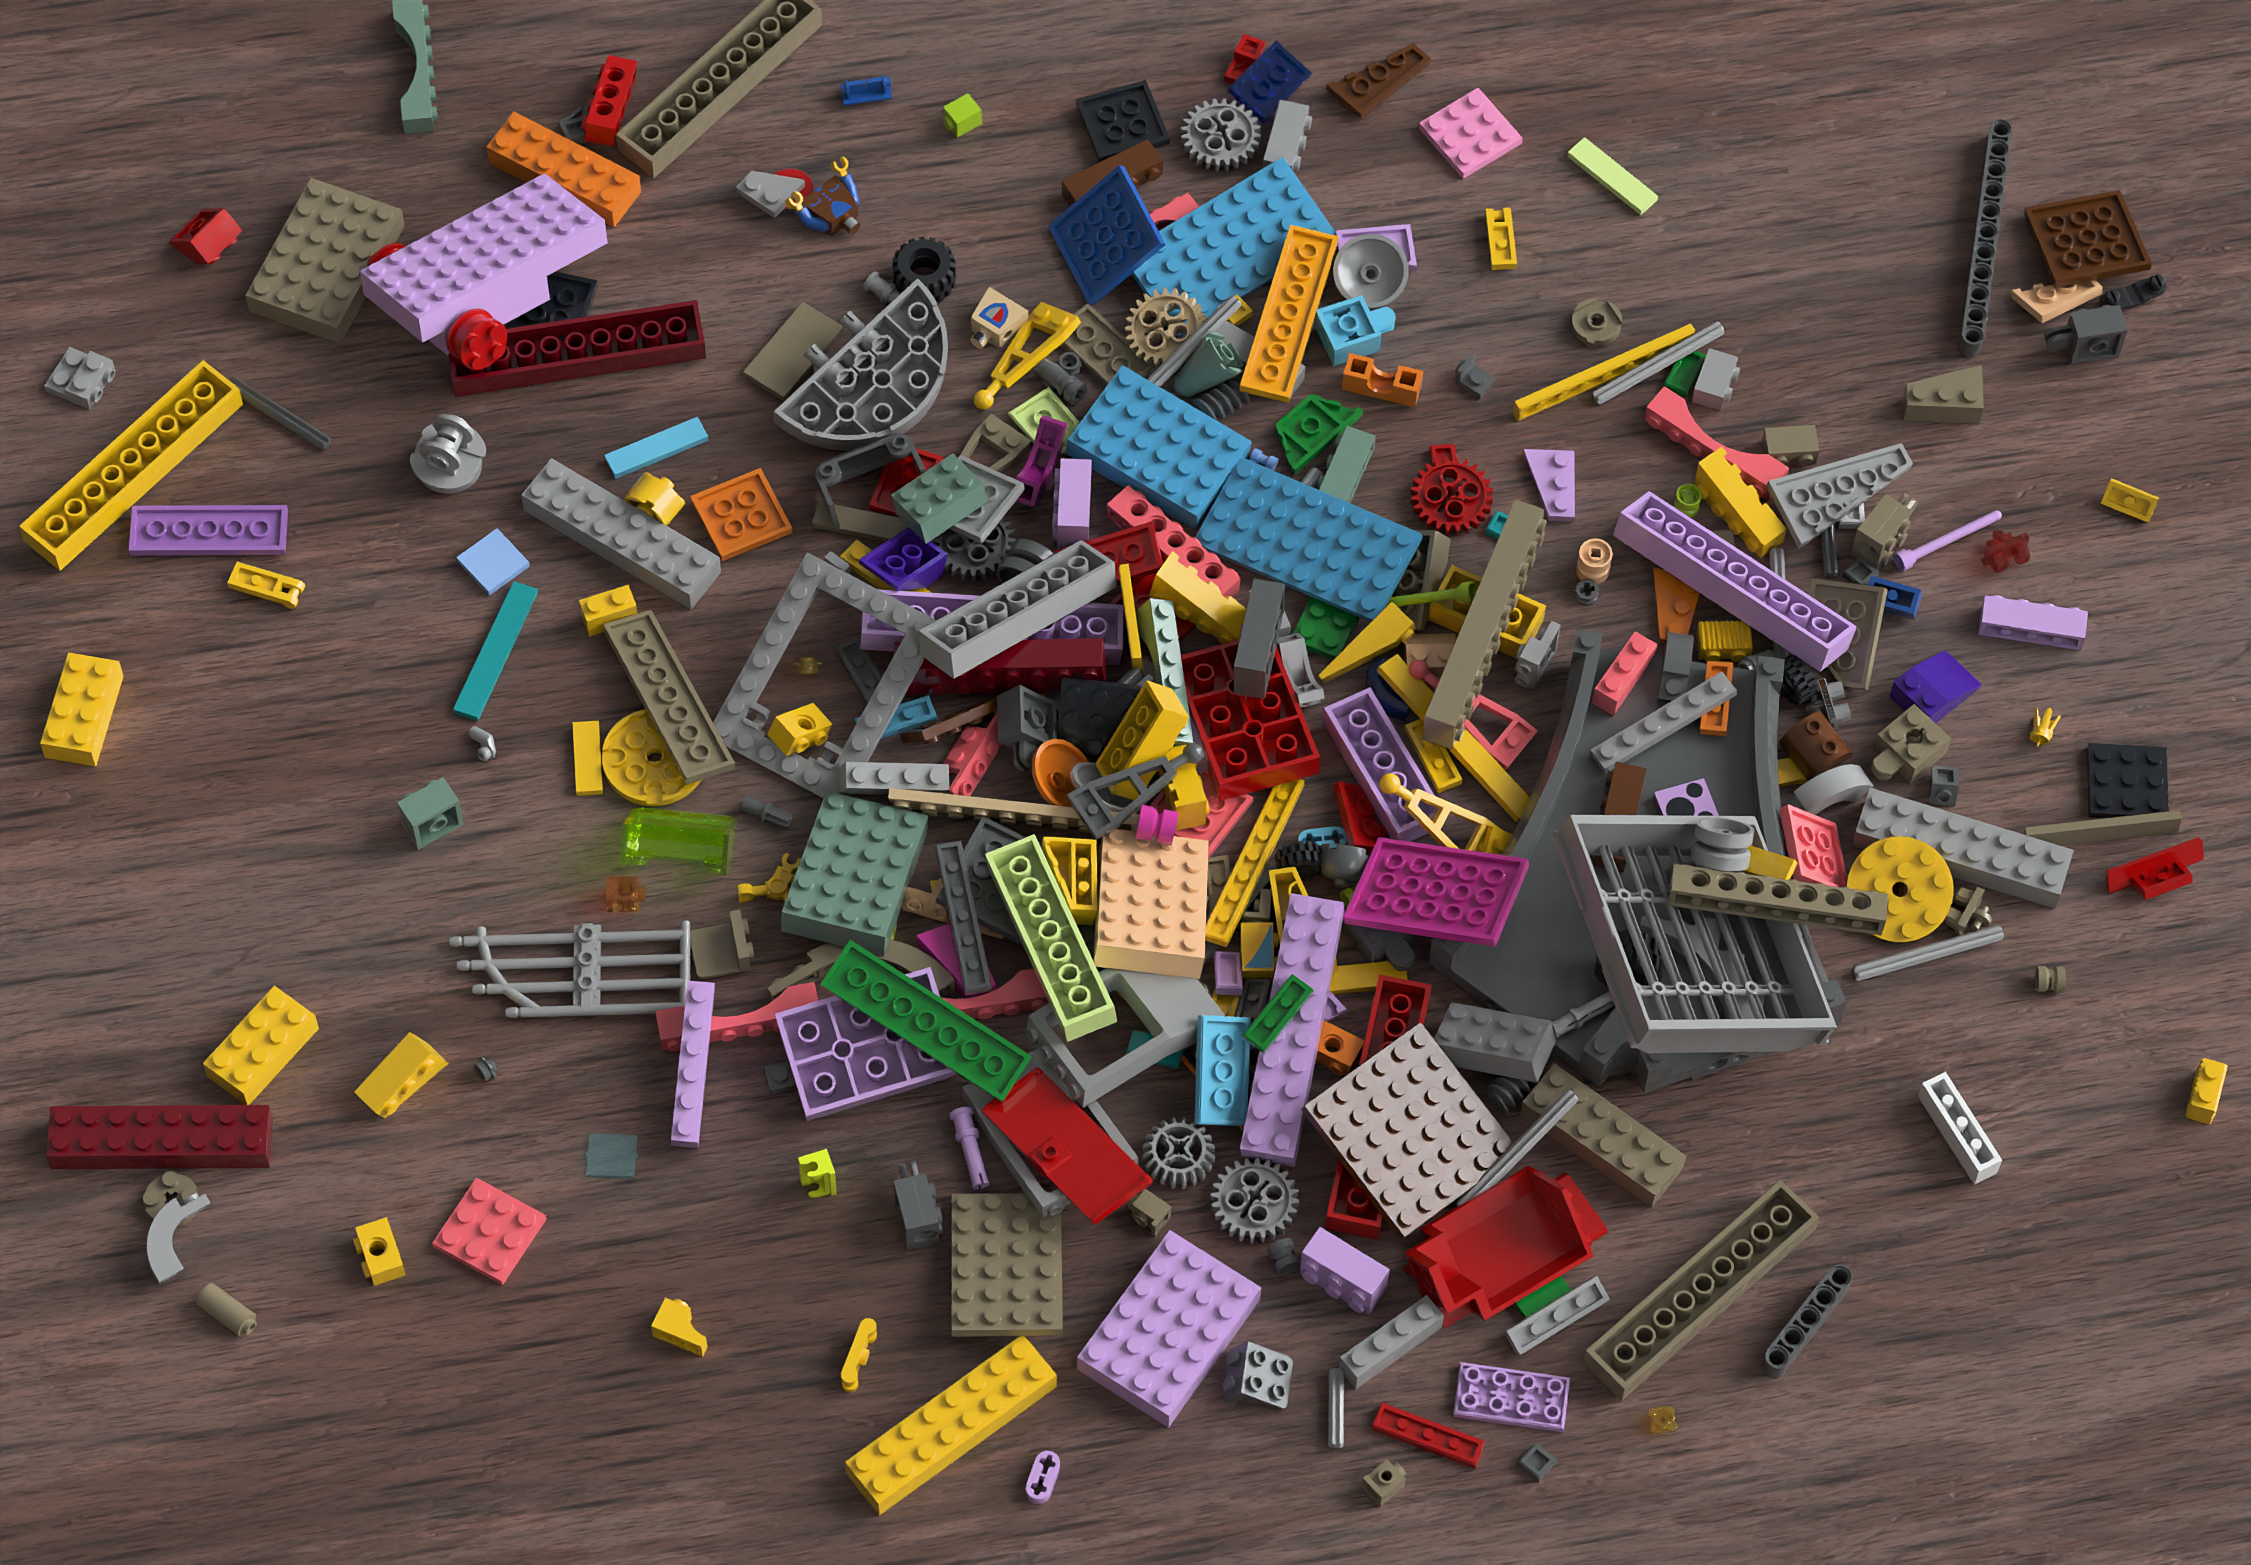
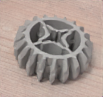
M1173 1117L1169 1125L1163 1120L1160 1125L1161 1128L1154 1126L1152 1134L1146 1135L1145 1141L1147 1143H1144L1142 1146V1151L1144 1152L1142 1161L1146 1163L1145 1169L1147 1172L1153 1171L1151 1174L1153 1180L1161 1177L1160 1184L1163 1186L1167 1181L1171 1182L1170 1186L1172 1189L1176 1187V1183H1181V1187L1185 1189L1186 1182H1190L1191 1185L1195 1186L1197 1184L1196 1178L1203 1181L1206 1177L1205 1172L1210 1173L1212 1170L1211 1163L1215 1162V1155L1212 1154L1215 1152V1145L1210 1144L1212 1137L1211 1135H1205L1206 1129L1204 1126L1196 1129L1197 1124H1194L1193 1121L1188 1125L1185 1117L1181 1120V1123H1177ZM1160 1145L1164 1147V1151L1167 1153L1163 1161L1159 1159L1156 1153ZM1195 1145L1201 1153L1197 1162L1193 1160V1155L1191 1154Z

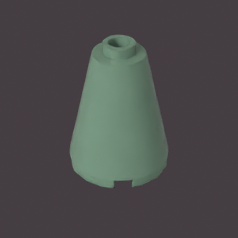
M1216 331L1209 333L1175 376L1174 389L1180 396L1190 398L1243 372L1240 369L1244 366L1240 354L1231 343L1226 345L1222 341L1224 338L1222 334Z

